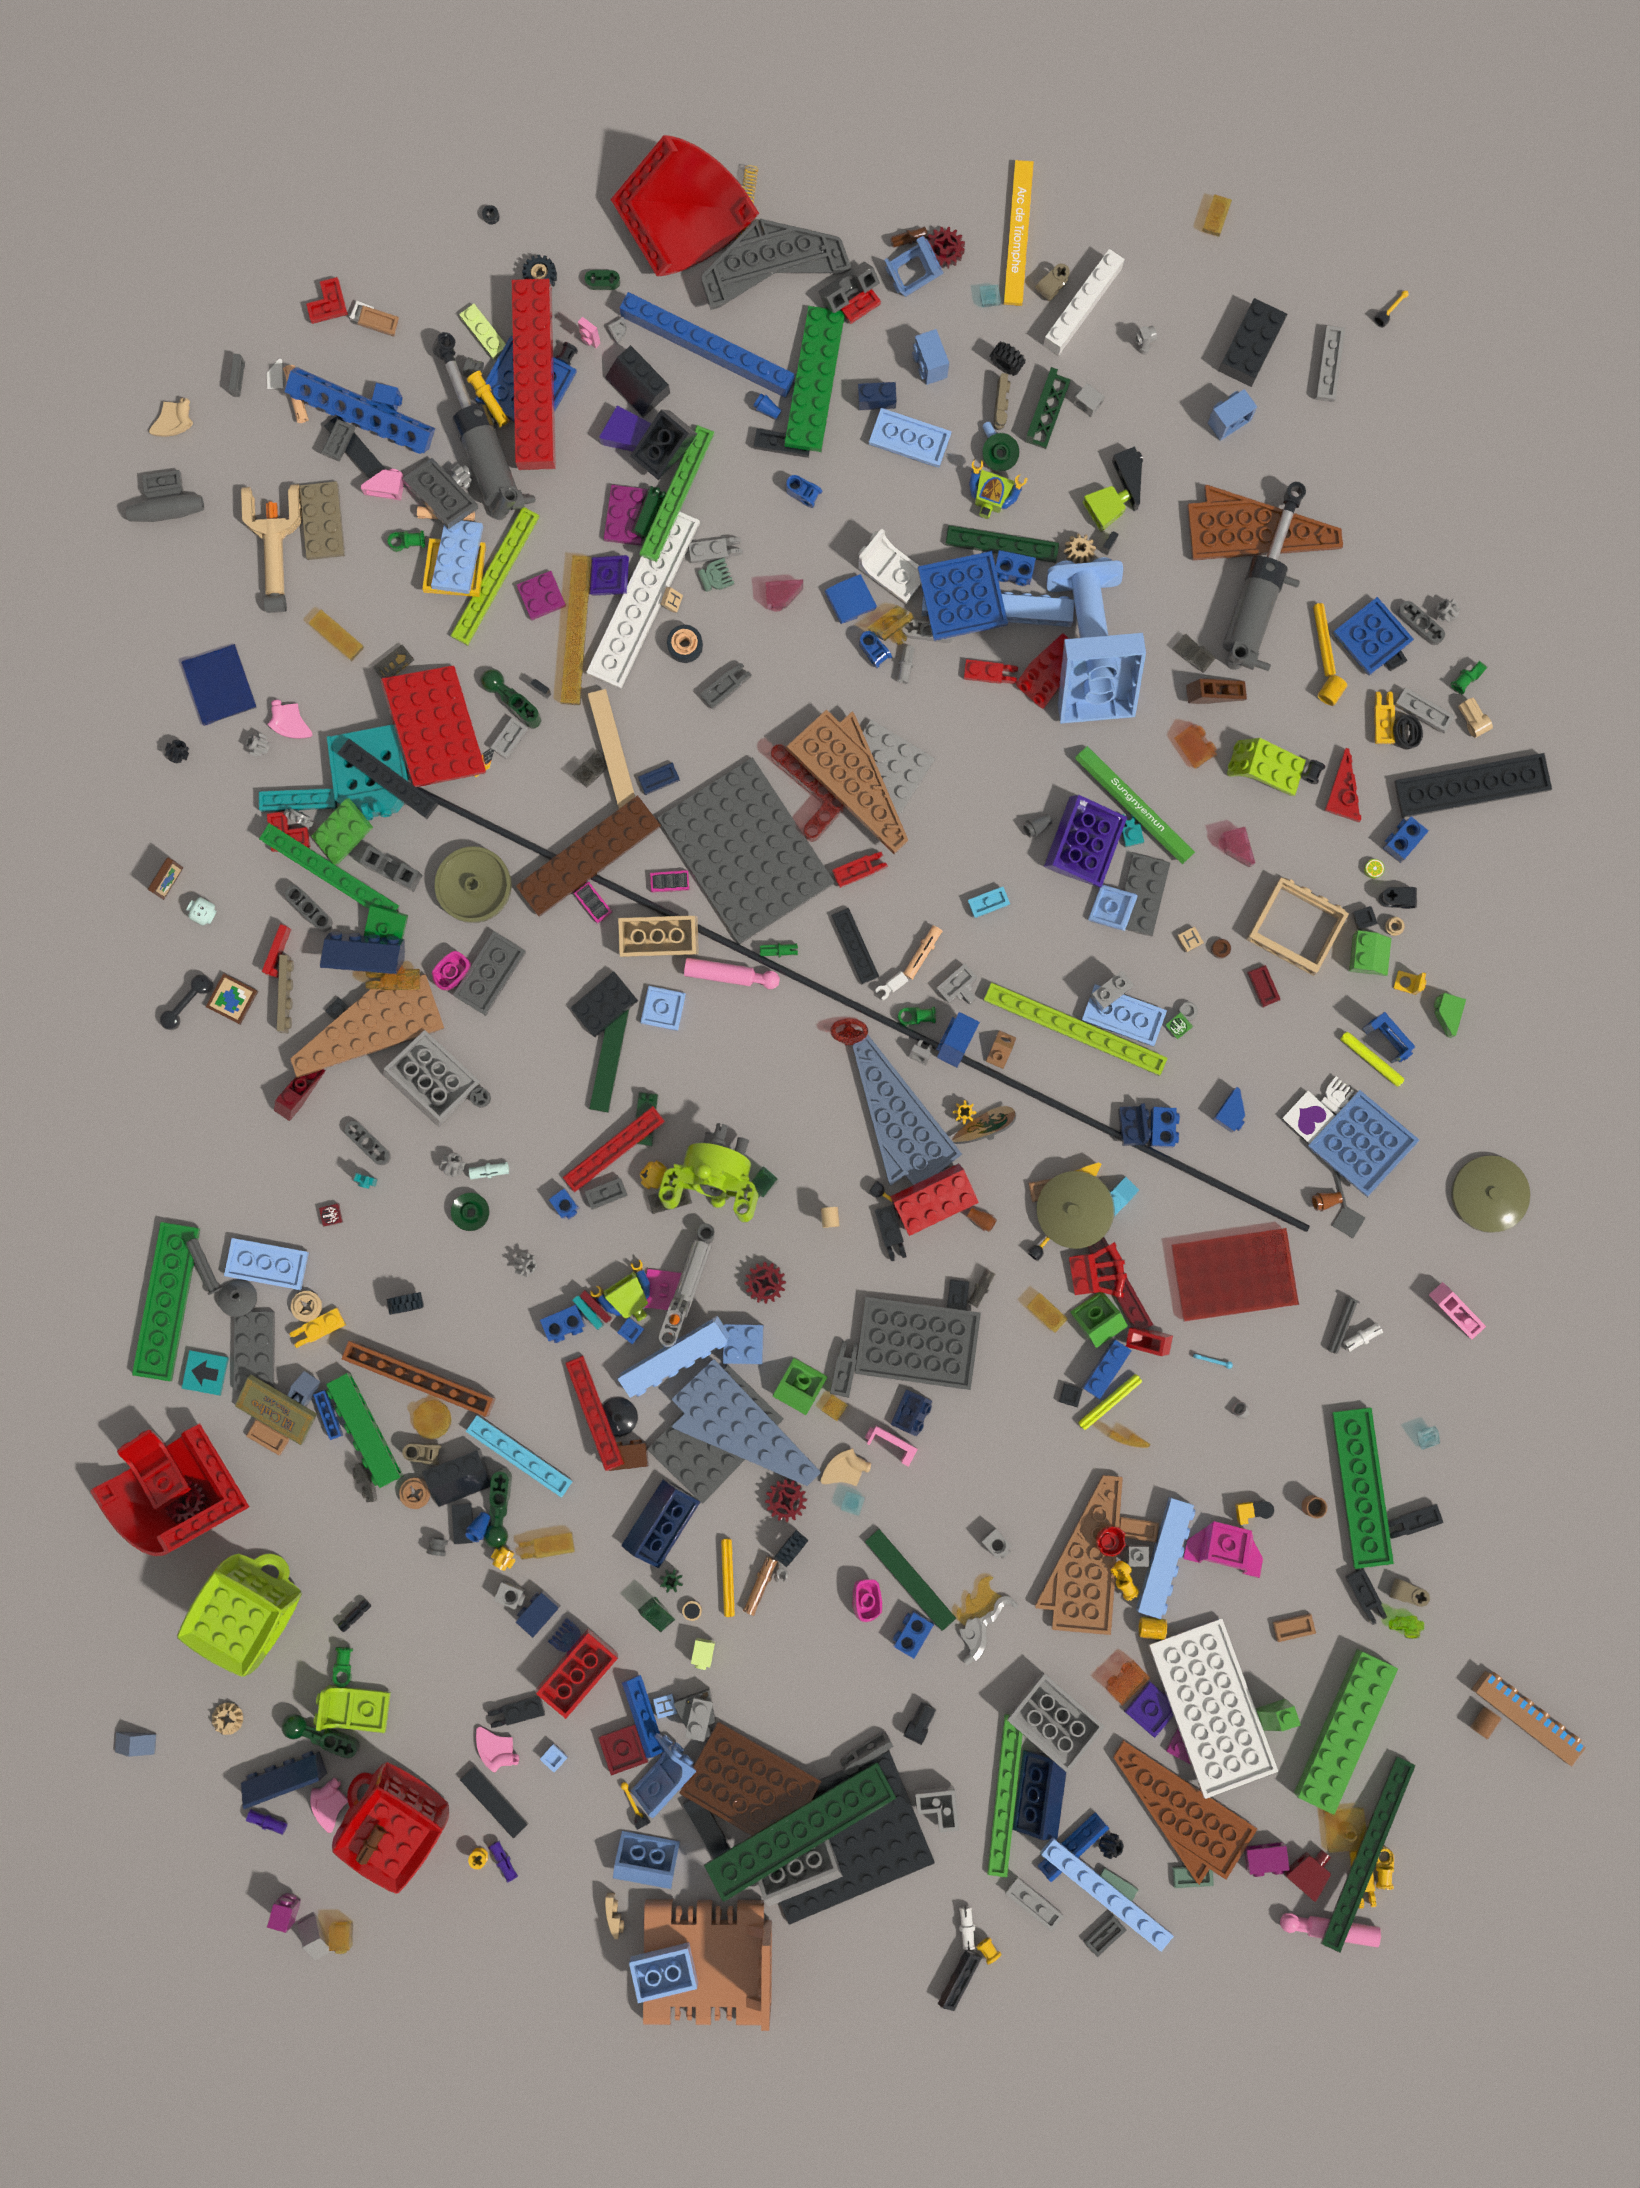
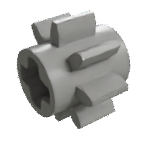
M456 465L451 469L453 474L451 477L460 487L468 488L473 484L471 478L474 475L466 465L463 467Z
M1446 598L1437 604L1435 612L1438 614L1437 618L1441 622L1446 620L1449 623L1458 617L1460 608L1454 599L1449 601Z
M254 733V735L248 737L246 747L250 750L249 754L257 757L268 752L270 743L266 740V735Z
M451 1153L448 1156L444 1155L440 1168L444 1169L445 1175L455 1177L457 1174H462L465 1162L462 1161L460 1155Z
M525 1252L516 1256L513 1261V1266L516 1269L515 1273L525 1277L534 1273L537 1268V1263L534 1260L535 1256Z

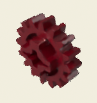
M940 227L939 232L934 229L933 235H928V241L941 268L943 265H946L947 269L951 263L956 266L957 260L961 261L962 255L965 252L963 248L965 247V241H961L962 235L957 236V230L955 229L951 232L950 227L947 230Z
M766 1262L763 1263V1267H760L757 1263V1269L750 1268L752 1274H746V1277L749 1278V1281L744 1282L745 1285H749L746 1292L753 1293L750 1297L751 1299L755 1296L758 1297V1303L761 1299H764L765 1304H767L768 1299L775 1302L774 1297L781 1298L779 1292L785 1291L782 1284H786V1281L781 1279L785 1274H779L778 1272L781 1268L774 1269V1263H771L769 1267ZM766 1270L765 1275L756 1276V1273ZM773 1273H775L778 1278V1284L774 1283L772 1280ZM767 1277L769 1278L768 1281L772 1285H774V1287L766 1286L765 1288H762L763 1284L757 1281V1279L765 1280V1278ZM752 1282L757 1283L759 1287L758 1293L755 1292ZM770 1289L776 1290L773 1294L764 1296L766 1291Z
M784 1479V1484H781L778 1480L777 1487L771 1485L772 1492L766 1493L770 1497V1499L765 1500V1503H770L767 1511L773 1510L771 1516L774 1517L777 1514L778 1521L782 1517L785 1518L786 1522H788L789 1517L796 1520V1514L802 1516L800 1509H806L803 1502H806L807 1498L802 1496L806 1491L799 1490L801 1484L794 1486V1480L790 1484H788L787 1479ZM784 1487L792 1488L796 1492L789 1493ZM778 1491L779 1499L773 1502L774 1494ZM783 1493L787 1498L791 1497L792 1500L789 1502L791 1509H789L786 1503H781ZM799 1499V1505L797 1509L794 1510V1501ZM779 1508L786 1509V1510H787V1514H786V1513H781V1512H779L777 1509H779Z
M189 1481L188 1484L192 1490L165 1507L168 1511L166 1514L174 1522L182 1523L202 1512V1508L208 1506L204 1503V1501L208 1500V1497L204 1495L206 1491L199 1484Z

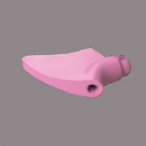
M273 700L271 702L272 719L267 725L281 736L293 739L312 737V731L300 716L298 704L281 705L280 700Z
M483 1727L477 1728V1749L483 1763L495 1773L501 1766L519 1764V1755L513 1754V1737H502Z
M333 1778L322 1788H312L310 1797L313 1814L328 1833L333 1831L339 1811L348 1802L347 1797L338 1789L341 1786V1782H338L337 1778Z

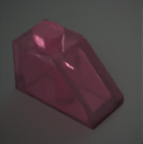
M803 579L765 582L767 609L777 612L787 608L804 589Z
M1245 827L1221 834L1219 845L1221 850L1224 849L1227 856L1247 867H1252L1255 864Z

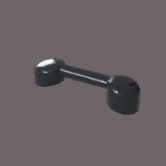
M197 975L191 980L190 991L172 1011H164L161 1014L160 1024L163 1028L175 1030L179 1027V1014L196 994H207L212 990L213 981L211 978L205 975Z

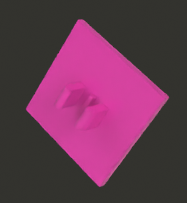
M647 1269V1277L650 1282V1296L647 1299L648 1305L645 1308L668 1310L682 1273Z

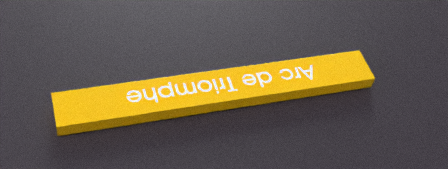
M1015 160L1004 305L1022 306L1034 161Z

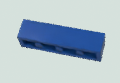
M326 1390L314 1394L329 1440L343 1436L331 1399Z

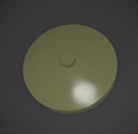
M464 847L454 851L443 860L436 873L435 893L438 902L449 915L462 922L480 923L495 917L505 907L511 894L512 882L506 864L494 852L482 847Z
M1482 1156L1469 1161L1458 1171L1452 1184L1451 1197L1454 1209L1464 1223L1475 1230L1494 1233L1510 1229L1524 1217L1530 1203V1187L1522 1170L1512 1161L1500 1156Z
M1069 1171L1055 1176L1044 1186L1038 1198L1037 1217L1042 1230L1053 1242L1066 1248H1085L1097 1243L1108 1233L1114 1220L1115 1206L1110 1190L1099 1178L1087 1172Z

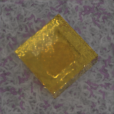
M832 1394L821 1411L838 1421L848 1405Z

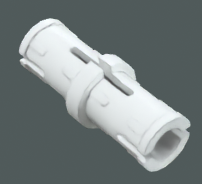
M1376 1322L1363 1331H1357L1356 1335L1343 1341L1344 1346L1346 1345L1345 1348L1348 1352H1351L1362 1344H1368L1369 1340L1383 1333L1382 1329H1379L1380 1325Z
M965 1906L959 1907L961 1919L959 1929L962 1932L963 1949L968 1950L969 1941L970 1950L975 1949L973 1933L975 1925L972 1922V1907L966 1906V1915Z

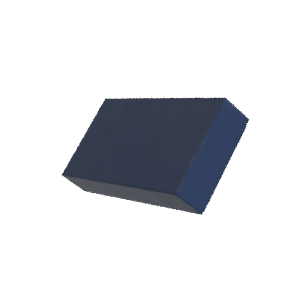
M673 762L638 776L645 795L680 781Z

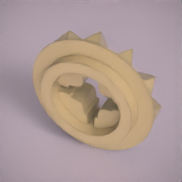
M311 1291L299 1292L291 1302L292 1314L303 1322H309L319 1317L322 1310L321 1299L318 1294ZM312 1301L310 1307L313 1311H303L304 1305L302 1302L308 1303Z
M233 1703L219 1705L212 1714L211 1724H213L215 1731L220 1732L222 1735H231L237 1732L243 1724L242 1710ZM229 1713V1718L233 1721L228 1722L225 1726V1720L220 1717H225Z

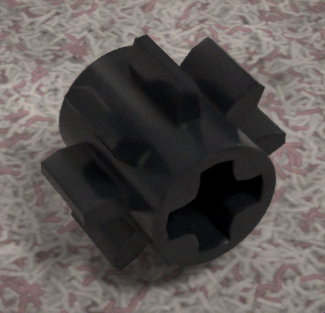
M173 740L172 744H166L165 756H168V760L173 763H181L182 759L187 760L189 747H186L185 742L181 740Z
M1110 1833V1835L1105 1834V1836L1101 1837L1099 1849L1100 1852L1104 1853L1103 1857L1112 1859L1122 1854L1124 1845L1122 1840L1119 1839V1835Z

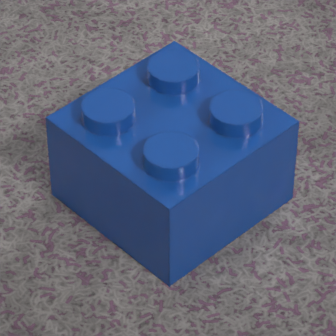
M961 1012L958 1013L956 1018L952 1017L936 1049L940 1051L937 1058L957 1068L980 1022Z

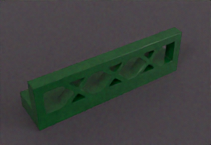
M1053 367L1049 371L1025 440L1026 443L1044 449L1047 448L1071 381L1069 378L1057 375L1058 369ZM1055 380L1065 383L1064 389L1056 392L1053 386ZM1056 397L1058 406L1050 409L1047 401ZM1049 414L1052 423L1044 426L1041 418ZM1043 431L1046 436L1045 442L1035 440V435Z

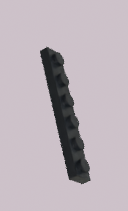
M348 739L337 753L425 819H428L439 805L351 739Z

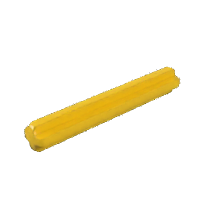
M1317 603L1313 606L1324 673L1326 677H1329L1330 675H1335L1336 671L1325 607L1323 603Z
M727 1538L721 1540L724 1616L733 1617L735 1610L732 1540Z

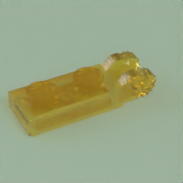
M399 969L397 974L366 972L368 978H381V982H366V988L420 989V969Z
M572 1532L534 1538L530 1541L518 1543L519 1547L522 1548L534 1545L535 1550L533 1553H523L520 1555L521 1560L535 1557L538 1559L575 1552Z

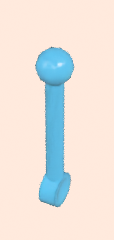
M1198 1354L1193 1355V1358L1223 1365L1227 1369L1233 1367L1230 1361L1223 1362Z

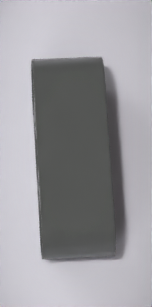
M293 885L286 889L285 896L287 900L313 926L323 932L332 928L333 921L331 917L301 888ZM299 891V897L293 900L292 894ZM312 904L313 910L310 913H306V906ZM325 917V925L319 926V920Z

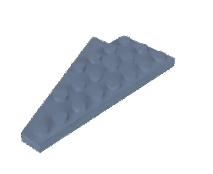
M867 1034L852 1045L890 1186L904 1175L912 1185H915L938 1174L959 1158L962 1153L870 1036Z
M715 1359L671 1399L685 1413L672 1425L678 1431L806 1486L821 1473Z

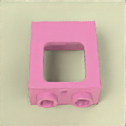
M877 1425L874 1428L870 1427L865 1435V1438L868 1439L866 1443L870 1445L876 1434L906 1450L900 1461L909 1467L918 1449Z

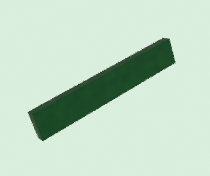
M948 525L945 542L947 546L984 552L992 551V553L997 554L1001 550L1053 563L1057 561L1059 543L951 525Z
M630 1008L605 1029L590 1110L609 1113Z
M880 1528L865 1540V1543L941 1631L957 1619Z

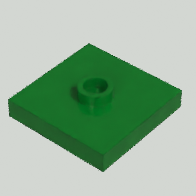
M371 904L364 936L376 934L380 937L397 936L399 939H403L408 915Z

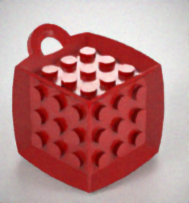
M385 1762L374 1774L360 1773L350 1783L347 1792L349 1809L333 1837L332 1852L366 1879L392 1893L399 1894L416 1874L435 1846L448 1822L450 1809L448 1802L425 1783L406 1771ZM362 1784L370 1785L364 1796L358 1801L357 1791ZM376 1824L381 1825L386 1829V1833L380 1840L378 1849L373 1852L367 1864H359L356 1861V1857L364 1845V1839L369 1837Z

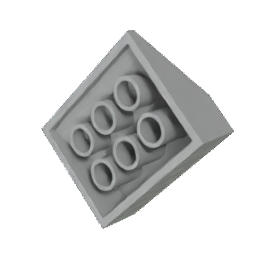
M426 1030L384 1068V1076L438 1127L458 1109L480 1084V1081Z
M1044 1673L1038 1675L1007 1719L1009 1723L1066 1773L1070 1772L1105 1727Z
M828 1839L759 1880L758 1884L765 1903L771 1906L843 1876Z

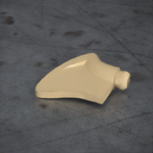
M182 397L179 403L163 402L162 412L150 428L149 433L153 436L167 437L178 435L188 430L193 425L192 420L189 418V399Z
M853 1448L842 1451L825 1468L821 1483L844 1482L857 1486L862 1471L868 1473L872 1464L857 1457Z

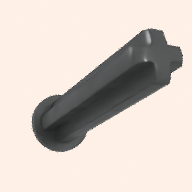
M198 1239L189 1240L187 1246L209 1291L207 1294L210 1295L223 1289L219 1287Z
M1345 1296L1346 1302L1327 1348L1329 1352L1334 1354L1339 1352L1357 1303L1360 1304V1301Z

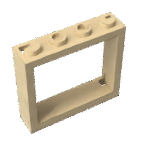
M1281 877L1277 881L1246 940L1314 976L1318 973L1349 913L1341 908L1340 905L1335 904L1334 906L1329 903L1327 898L1312 894V891L1307 887L1295 885L1292 879L1289 880ZM1280 889L1337 918L1314 963L1257 933Z

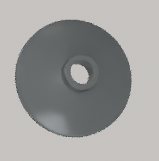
M231 1281L219 1293V1306L228 1316H245L254 1309L257 1303V1291L248 1281ZM238 1293L239 1297L234 1299L233 1296Z

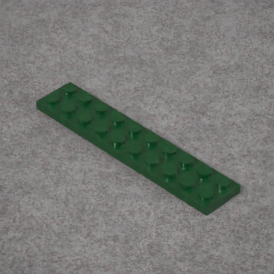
M875 1762L705 1863L704 1867L722 1902L893 1801L896 1797L881 1768Z

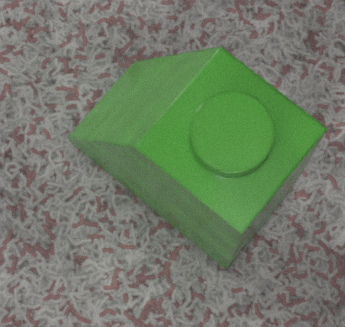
M1287 1699L1255 1708L1263 1731L1282 1732L1301 1726L1295 1706Z

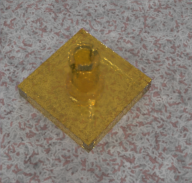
M896 605L867 628L884 641L893 636L896 644L900 645L903 643L902 639L904 641L907 640L901 629L915 618L911 612Z
M1364 1808L1338 1809L1335 1815L1323 1811L1327 1851L1332 1853L1358 1850L1366 1831Z

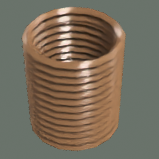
M1309 1495L1302 1501V1510L1310 1517L1315 1519L1321 1518L1327 1512L1326 1501L1320 1497ZM1318 1499L1321 1504L1320 1511L1311 1515L1308 1505L1312 1500Z
M1483 1706L1470 1728L1488 1740L1502 1718Z

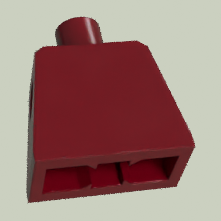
M1323 1850L1315 1858L1308 1852H1305L1283 1874L1316 1902L1331 1876V1873L1324 1867L1331 1857Z

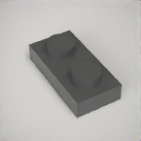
M621 1178L585 1191L591 1210L628 1196Z

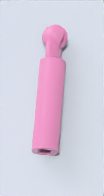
M694 958L686 959L684 969L685 977L751 986L754 982L762 984L767 989L776 988L780 980L779 975L774 971H767L761 974L755 973L752 967Z
M1290 1912L1285 1913L1281 1917L1280 1925L1288 1933L1299 1931L1307 1933L1310 1937L1323 1938L1330 1919L1316 1916L1302 1918ZM1352 1923L1345 1942L1378 1948L1381 1940V1929L1377 1926Z

